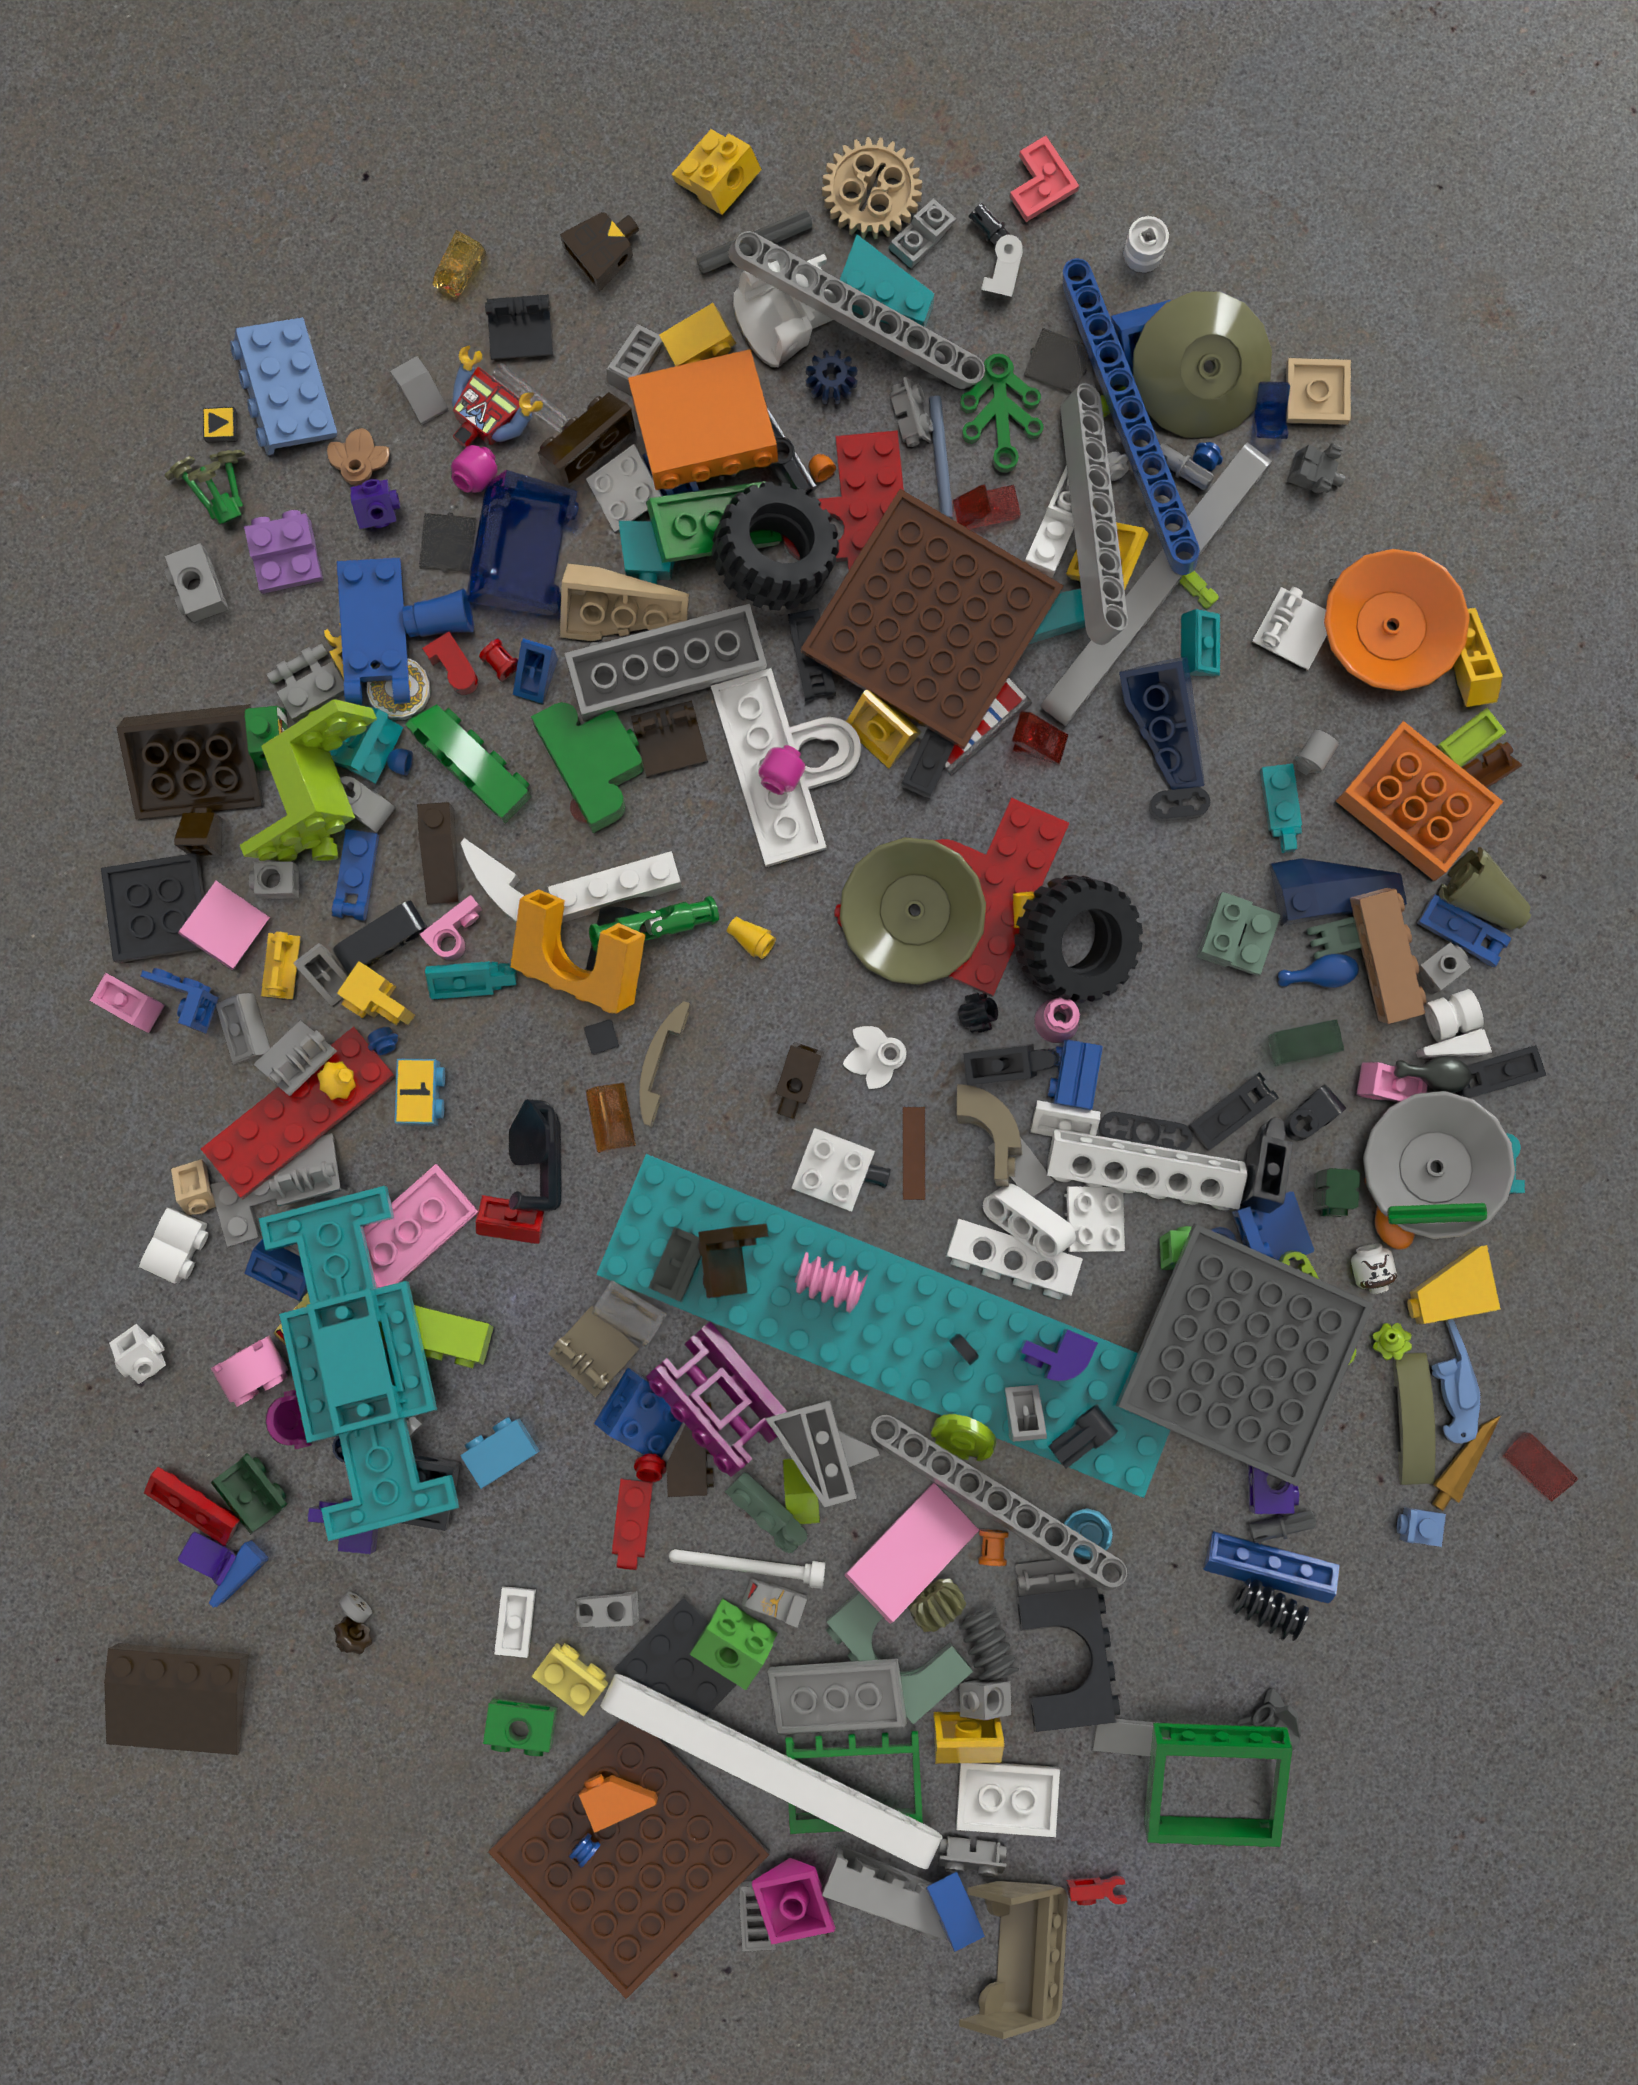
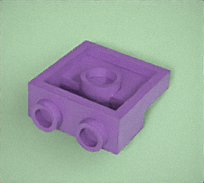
M290 510L282 514V519L270 521L268 517H258L251 520L250 526L244 527L250 557L255 567L259 591L262 594L323 581L312 524L306 513L301 514L298 510Z

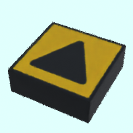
M234 407L203 408V439L206 442L237 441L236 409Z

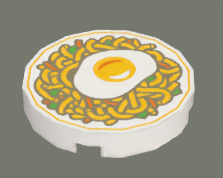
M409 658L408 671L411 703L394 704L392 680L367 682V694L370 703L374 708L389 714L388 718L391 720L412 718L411 716L420 713L426 707L430 698L431 684L426 671L416 661ZM377 664L373 669L379 668L380 664Z

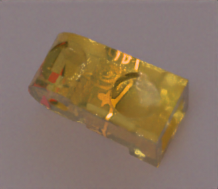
M456 230L435 271L433 285L457 298L464 290L467 280L471 277L478 262L481 264L487 253L482 244Z

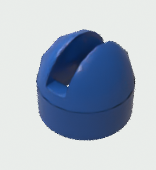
M406 749L393 750L387 757L389 768L397 774L408 775L412 765L413 753Z

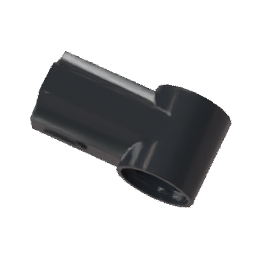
M1098 1404L1084 1412L1074 1421L1075 1425L1048 1445L1065 1469L1092 1448L1097 1449L1118 1432Z

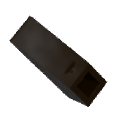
M700 1395L701 1399L705 1402V1395ZM705 1402L707 1406L712 1410L711 1402ZM686 1424L667 1462L668 1497L707 1496L708 1488H714V1468H708L707 1455L711 1454L706 1448L696 1443L693 1439L692 1431Z

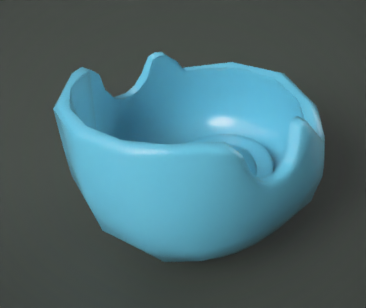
M1088 1508L1078 1510L1072 1513L1064 1522V1525L1107 1551L1111 1546L1113 1538L1112 1527L1109 1520L1100 1511ZM1079 1547L1074 1550L1073 1554L1077 1557L1091 1559L1087 1549Z

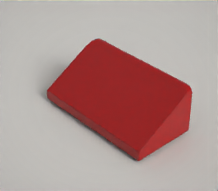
M482 1195L475 1222L476 1234L534 1244L540 1243L545 1211L512 1210L509 1207L510 1199Z

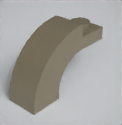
M957 1084L958 1123L976 1125L984 1129L991 1136L995 1143L996 1186L1009 1187V1177H1015V1157H1010V1155H1022L1020 1133L1013 1115L1003 1102L991 1093L974 1086Z

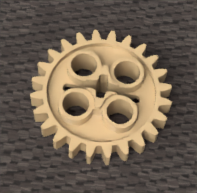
M867 137L866 145L861 146L856 139L854 140L853 150L843 145V156L834 153V164L827 163L826 172L828 174L823 175V184L826 186L822 187V196L827 197L824 200V207L827 209L832 208L830 211L831 219L840 217L838 224L840 229L847 224L850 225V235L859 229L861 230V238L864 239L867 232L870 231L874 239H877L878 232L883 230L884 234L890 237V227L893 226L900 232L902 227L901 220L910 223V212L917 213L918 204L916 202H921L922 193L918 191L922 189V180L917 179L920 175V169L912 168L914 166L913 157L904 160L905 148L900 149L898 152L894 151V141L888 147H884L883 138H879L877 145H872L870 137ZM867 165L872 169L868 172H863L858 167ZM884 165V169L878 176L877 187L872 188L879 167ZM889 178H896L900 182L898 184L891 185L888 184L886 180ZM872 188L864 211H859L866 200L867 190ZM847 192H855L859 196L850 199L844 195ZM880 204L885 206L887 209L878 212L875 211L872 207Z

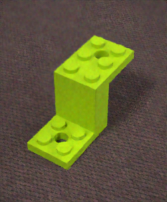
M333 699L261 746L287 815L240 844L244 857L258 858L260 861L291 862L297 858L298 853L304 849L319 845L321 839L325 836L342 831L345 828V824L355 818L330 751L341 747L343 741L350 736L363 733L367 729L366 726L376 721L377 718L373 708Z

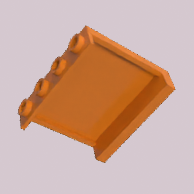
M751 349L628 377L655 490L673 489L681 484L694 481L703 482L711 477L724 474L733 475L741 470L753 467L762 468L769 466L771 463L779 462L777 443Z

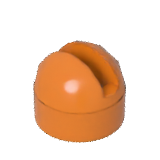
M817 454L809 461L808 468L816 482L827 480L836 471V465L831 458L824 454Z

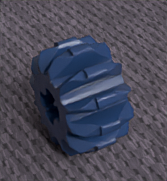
M825 349L823 351V359L815 355L812 357L813 366L806 367V375L809 377L805 380L807 388H813L811 391L813 398L822 395V403L824 405L827 404L829 398H833L835 404L838 405L840 403V395L848 399L851 397L850 389L857 387V380L854 377L858 373L857 367L850 366L852 363L851 357L847 356L841 359V351L839 349L835 352L834 356H830L829 352ZM834 374L836 380H829L827 375Z

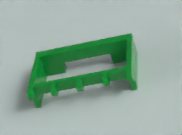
M911 1731V1743L889 1745L888 1732L882 1733V1745L856 1746L855 1734H848L849 1747L823 1748L822 1736H815V1749H794L793 1738L786 1737V1756L792 1759L912 1753L914 1808H895L894 1810L923 1823L918 1731ZM788 1802L790 1834L845 1831L811 1813H796V1806Z

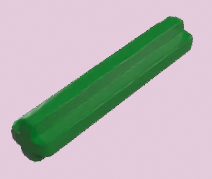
M1484 1203L1391 1206L1387 1210V1218L1389 1224L1476 1222L1487 1219V1207Z

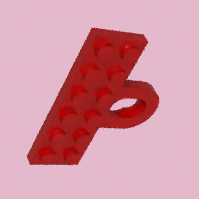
M898 430L835 437L841 497L820 498L818 500L821 502V509H827L831 517L839 520L843 525L844 534L838 540L839 552L836 556V562L847 561L848 572L899 489L904 490ZM782 535L787 551L800 561V555L795 545Z
M1011 797L987 854L953 840H935L963 857L978 876L986 901L984 933L970 959L951 973L948 978L986 993L991 997L994 996L1016 946L1014 945V935L1019 934V928L1014 927L1013 894L1034 892L1043 885L1069 826V822Z

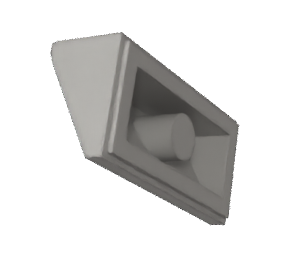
M253 993L237 994L216 1004L233 1065L262 1057L270 1049L257 1001Z
M1116 1719V1723L1094 1725L1092 1750L1150 1756L1153 1723L1155 1722Z

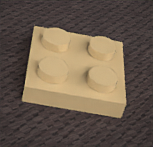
M1288 358L1286 362V423L1348 425L1351 420V360Z

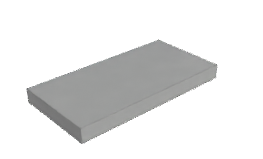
M898 1659L778 1666L768 1669L777 1735L905 1727L907 1724Z

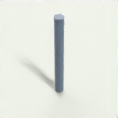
M941 396L929 397V407L933 424L932 436L940 512L953 519Z

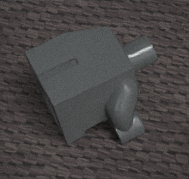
M1331 443L1324 452H1321L1316 447L1307 445L1295 453L1287 481L1302 488L1312 489L1315 493H1328L1331 490L1330 486L1332 484L1341 487L1344 483L1345 475L1336 472L1339 463L1335 459L1341 457L1342 454L1339 452L1343 451V448Z

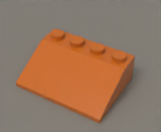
M1404 721L1336 800L1338 804L1433 881H1436L1448 871L1503 803L1499 797Z

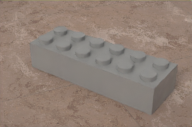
M750 604L564 653L583 721L593 719L609 710L619 712L705 689L715 684L766 670L767 667Z

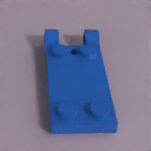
M383 558L337 561L345 702L363 705L361 682L392 680L394 704L411 703L406 630L402 614L404 598L401 559ZM379 663L380 667L373 669L371 665Z

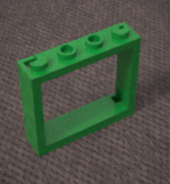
M1153 1723L1144 1814L1147 1843L1281 1847L1292 1757V1745L1287 1727ZM1166 1756L1277 1759L1270 1819L1160 1816Z

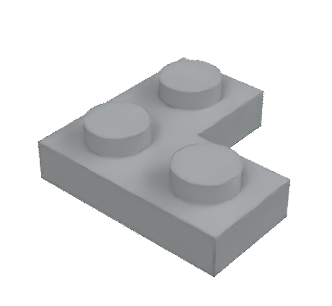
M274 1176L265 1181L243 1200L226 1180L210 1185L227 1247L261 1238L253 1207L277 1200L276 1191L272 1192L269 1185V1180L273 1179Z

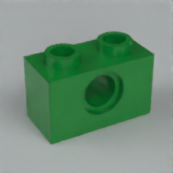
M493 1698L488 1705L483 1744L491 1745V1750L498 1752H510L511 1748L524 1749L523 1753L525 1755L543 1756L544 1752L549 1753L553 1745L558 1707ZM515 1721L526 1723L529 1729L528 1734L522 1737L517 1736L512 1730V1723Z

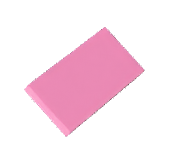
M435 1164L391 1203L394 1219L364 1227L376 1287L380 1288L402 1282L478 1214L476 1207L438 1164Z
M932 1483L844 1576L889 1623H893L974 1537L979 1529L935 1483Z

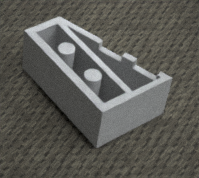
M830 1400L766 1418V1421L772 1427L824 1507L857 1498Z

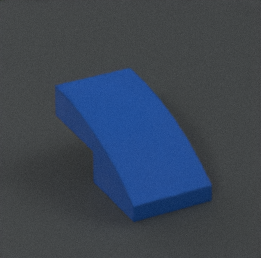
M957 1872L926 1887L940 1917L939 1921L954 1952L985 1937Z

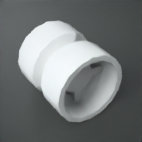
M1145 216L1137 219L1131 225L1125 242L1123 256L1125 263L1134 271L1150 272L1161 263L1169 239L1167 226L1162 220L1152 216Z
M1470 989L1450 995L1449 1001L1445 998H1440L1424 1005L1427 1025L1437 1042L1455 1037L1458 1030L1465 1034L1483 1028L1482 1010L1475 994Z

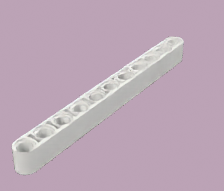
M614 1675L600 1706L608 1713L917 1867L929 1868L943 1838L939 1832L626 1676Z

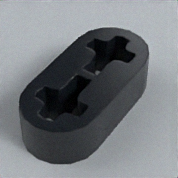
M1202 788L1164 790L1152 797L1149 803V812L1154 819L1163 822L1194 819L1201 817L1207 812L1211 800L1209 794ZM1192 795H1196L1197 800L1203 801L1198 811L1194 810L1192 805L1183 806L1182 803L1190 801ZM1162 798L1165 799L1166 804L1176 803L1177 807H1171L1168 809L1167 814H1163L1162 809H1156L1155 805H1158Z

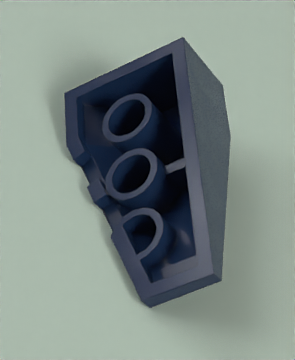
M1187 656L1120 671L1119 675L1125 705L1136 720L1143 738L1148 742L1155 755V760L1171 789L1204 786L1193 688Z
M1304 858L1269 864L1278 912L1281 915V926L1353 914L1350 902L1351 897L1384 888L1396 889L1397 893L1402 896L1404 905H1407L1401 873Z

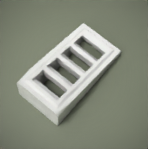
M1479 1029L1418 1049L1416 1054L1418 1058L1423 1059L1440 1056L1476 1057L1492 1053L1485 1030Z

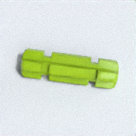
M1195 571L1183 575L1179 581L1193 597L1197 596L1199 598L1198 602L1205 609L1210 608L1219 598L1212 588L1209 590L1206 588L1208 584Z

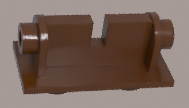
M1505 742L1504 744H1496L1495 747L1482 754L1483 763L1476 758L1462 768L1488 788L1520 768L1522 764L1510 756L1513 753V748L1508 742Z

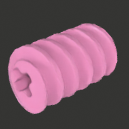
M806 1252L795 1280L796 1291L798 1294H801L806 1287H809V1298L811 1299L820 1291L822 1303H826L833 1296L835 1308H838L843 1301H846V1311L850 1313L858 1304L868 1274L859 1282L857 1270H854L849 1277H846V1266L842 1265L835 1273L833 1272V1261H829L822 1268L821 1257L817 1256L812 1263H809L808 1252Z

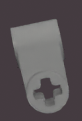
M350 776L341 777L344 789H353L356 793L353 798L347 796L355 818L377 833L396 807L355 778Z

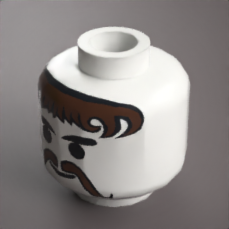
M1369 1244L1356 1249L1357 1253L1351 1258L1356 1285L1362 1289H1369L1370 1294H1378L1389 1290L1388 1285L1397 1279L1392 1252L1389 1249L1382 1248V1244Z

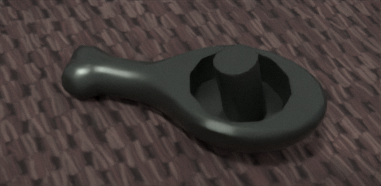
M1436 1057L1424 1065L1408 1064L1404 1060L1395 1062L1394 1075L1400 1079L1406 1076L1421 1078L1430 1088L1437 1092L1455 1093L1463 1090L1471 1081L1470 1069L1462 1061L1453 1057Z

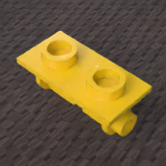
M285 932L268 933L261 991L262 997L294 998L297 972L294 962L299 956L301 936L288 935Z

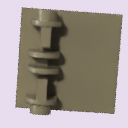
M591 1306L573 1327L555 1343L553 1349L548 1354L596 1398L637 1353L639 1348L595 1307Z

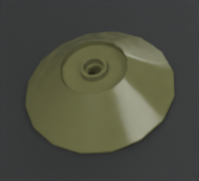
M1192 291L1166 302L1145 323L1134 349L1133 378L1147 413L1160 427L1185 438H1213L1238 427L1259 406L1271 380L1272 349L1264 324L1244 302L1222 292ZM1208 360L1213 364L1210 372L1204 370V364Z
M904 837L877 846L855 864L842 889L840 921L849 948L867 969L891 982L921 985L948 977L970 959L984 933L986 901L978 876L959 853L935 840ZM912 904L920 906L921 912L919 915L915 916L910 913V906Z

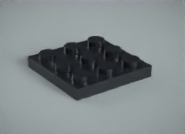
M185 854L101 868L113 962L121 963L201 950L178 934L204 898L198 854Z
M685 1597L614 1668L618 1674L626 1676L705 1716L737 1685L690 1655L709 1621Z

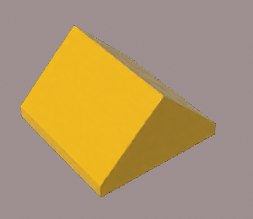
M870 690L863 692L846 720L857 732L860 743L888 769L922 733L900 711L885 703Z
M933 1712L935 1764L1002 1762L1004 1737L1000 1717L980 1720L960 1717V1712Z

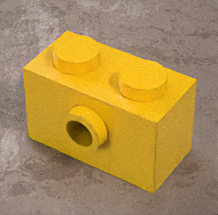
M714 303L659 334L675 366L726 355L731 351V347L737 344Z

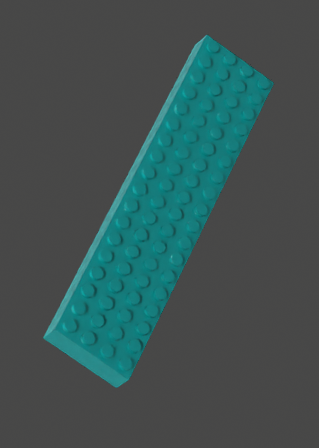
M648 1154L644 1157L596 1274L941 1416L957 1414L975 1419L987 1426L996 1438L1059 1464L1061 1463L1048 1445L1075 1425L1074 1421L1084 1412L1098 1404L1118 1432L1097 1449L1092 1448L1069 1466V1468L1142 1498L1146 1495L1170 1433V1429L1116 1406L1138 1353ZM767 1224L769 1237L756 1238L757 1245L742 1247L747 1293L707 1298L706 1289L703 1285L702 1257L682 1302L648 1288L674 1227L699 1237L698 1232ZM806 1252H808L809 1263H812L817 1256L821 1257L822 1268L829 1261H833V1272L835 1273L842 1265L846 1266V1277H849L854 1270H857L859 1282L868 1274L858 1304L850 1313L846 1311V1301H843L838 1308H835L833 1296L826 1303H822L820 1291L813 1299L809 1298V1287H806L801 1294L797 1293L795 1280ZM1064 1329L1071 1330L1098 1342L1086 1369L1077 1377L1065 1381H1054L1044 1378L1048 1365L1044 1363L1042 1369L1023 1361L1025 1354L1018 1352L1023 1340H1028L1054 1352ZM960 1333L979 1355V1359L971 1366L949 1343V1340L955 1334ZM1038 1385L1047 1439L1013 1442L1009 1438L1005 1388Z

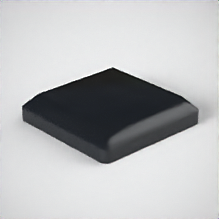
M611 1019L584 1027L591 1054L594 1055L619 1047Z

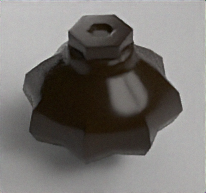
M346 1616L341 1623L334 1627L336 1634L335 1642L341 1652H353L360 1655L366 1647L372 1644L370 1628L364 1623H357Z

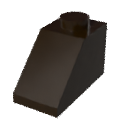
M194 808L193 813H183L174 838V845L186 854L196 853L199 856H222V818L213 813V809Z

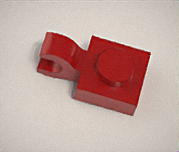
M1113 1876L1100 1880V1878L1067 1880L1069 1898L1071 1901H1076L1077 1905H1093L1097 1903L1096 1899H1104V1896L1114 1904L1120 1905L1127 1902L1125 1895L1113 1894V1888L1116 1885L1125 1884V1879L1122 1876Z

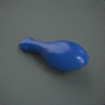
M1325 955L1305 969L1297 971L1284 969L1279 971L1278 982L1282 987L1289 986L1292 983L1310 982L1322 987L1337 988L1350 983L1357 977L1359 965L1355 959L1347 955Z

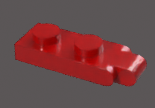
M620 1479L612 1554L618 1555L617 1568L636 1570L638 1557H645L654 1482Z

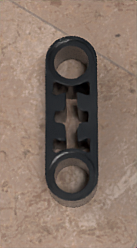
M410 900L396 906L342 940L332 950L349 976L358 961L370 968L421 936L420 933L426 930L428 926Z

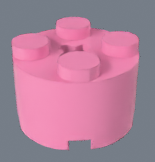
M270 1336L257 1341L211 1368L230 1403L234 1402L236 1407L259 1393L257 1388L262 1385L266 1391L281 1383L288 1377L286 1371L289 1370Z

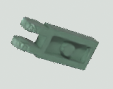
M743 1472L725 1491L732 1498L734 1504L745 1510L761 1529L774 1536L775 1545L779 1549L781 1548L782 1551H785V1553H793L798 1549L799 1545L801 1546L806 1542L808 1534L801 1527L802 1525L747 1472Z

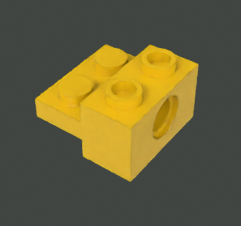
M710 129L671 175L676 183L695 193L702 204L723 215L762 169L749 144L729 133L724 137Z
M358 961L337 992L338 995L344 998L341 1004L361 1018H364L366 1014L375 1018L379 1013L395 1025H398L400 1020L409 1025L415 1016L407 1008L390 998L396 986L360 961Z

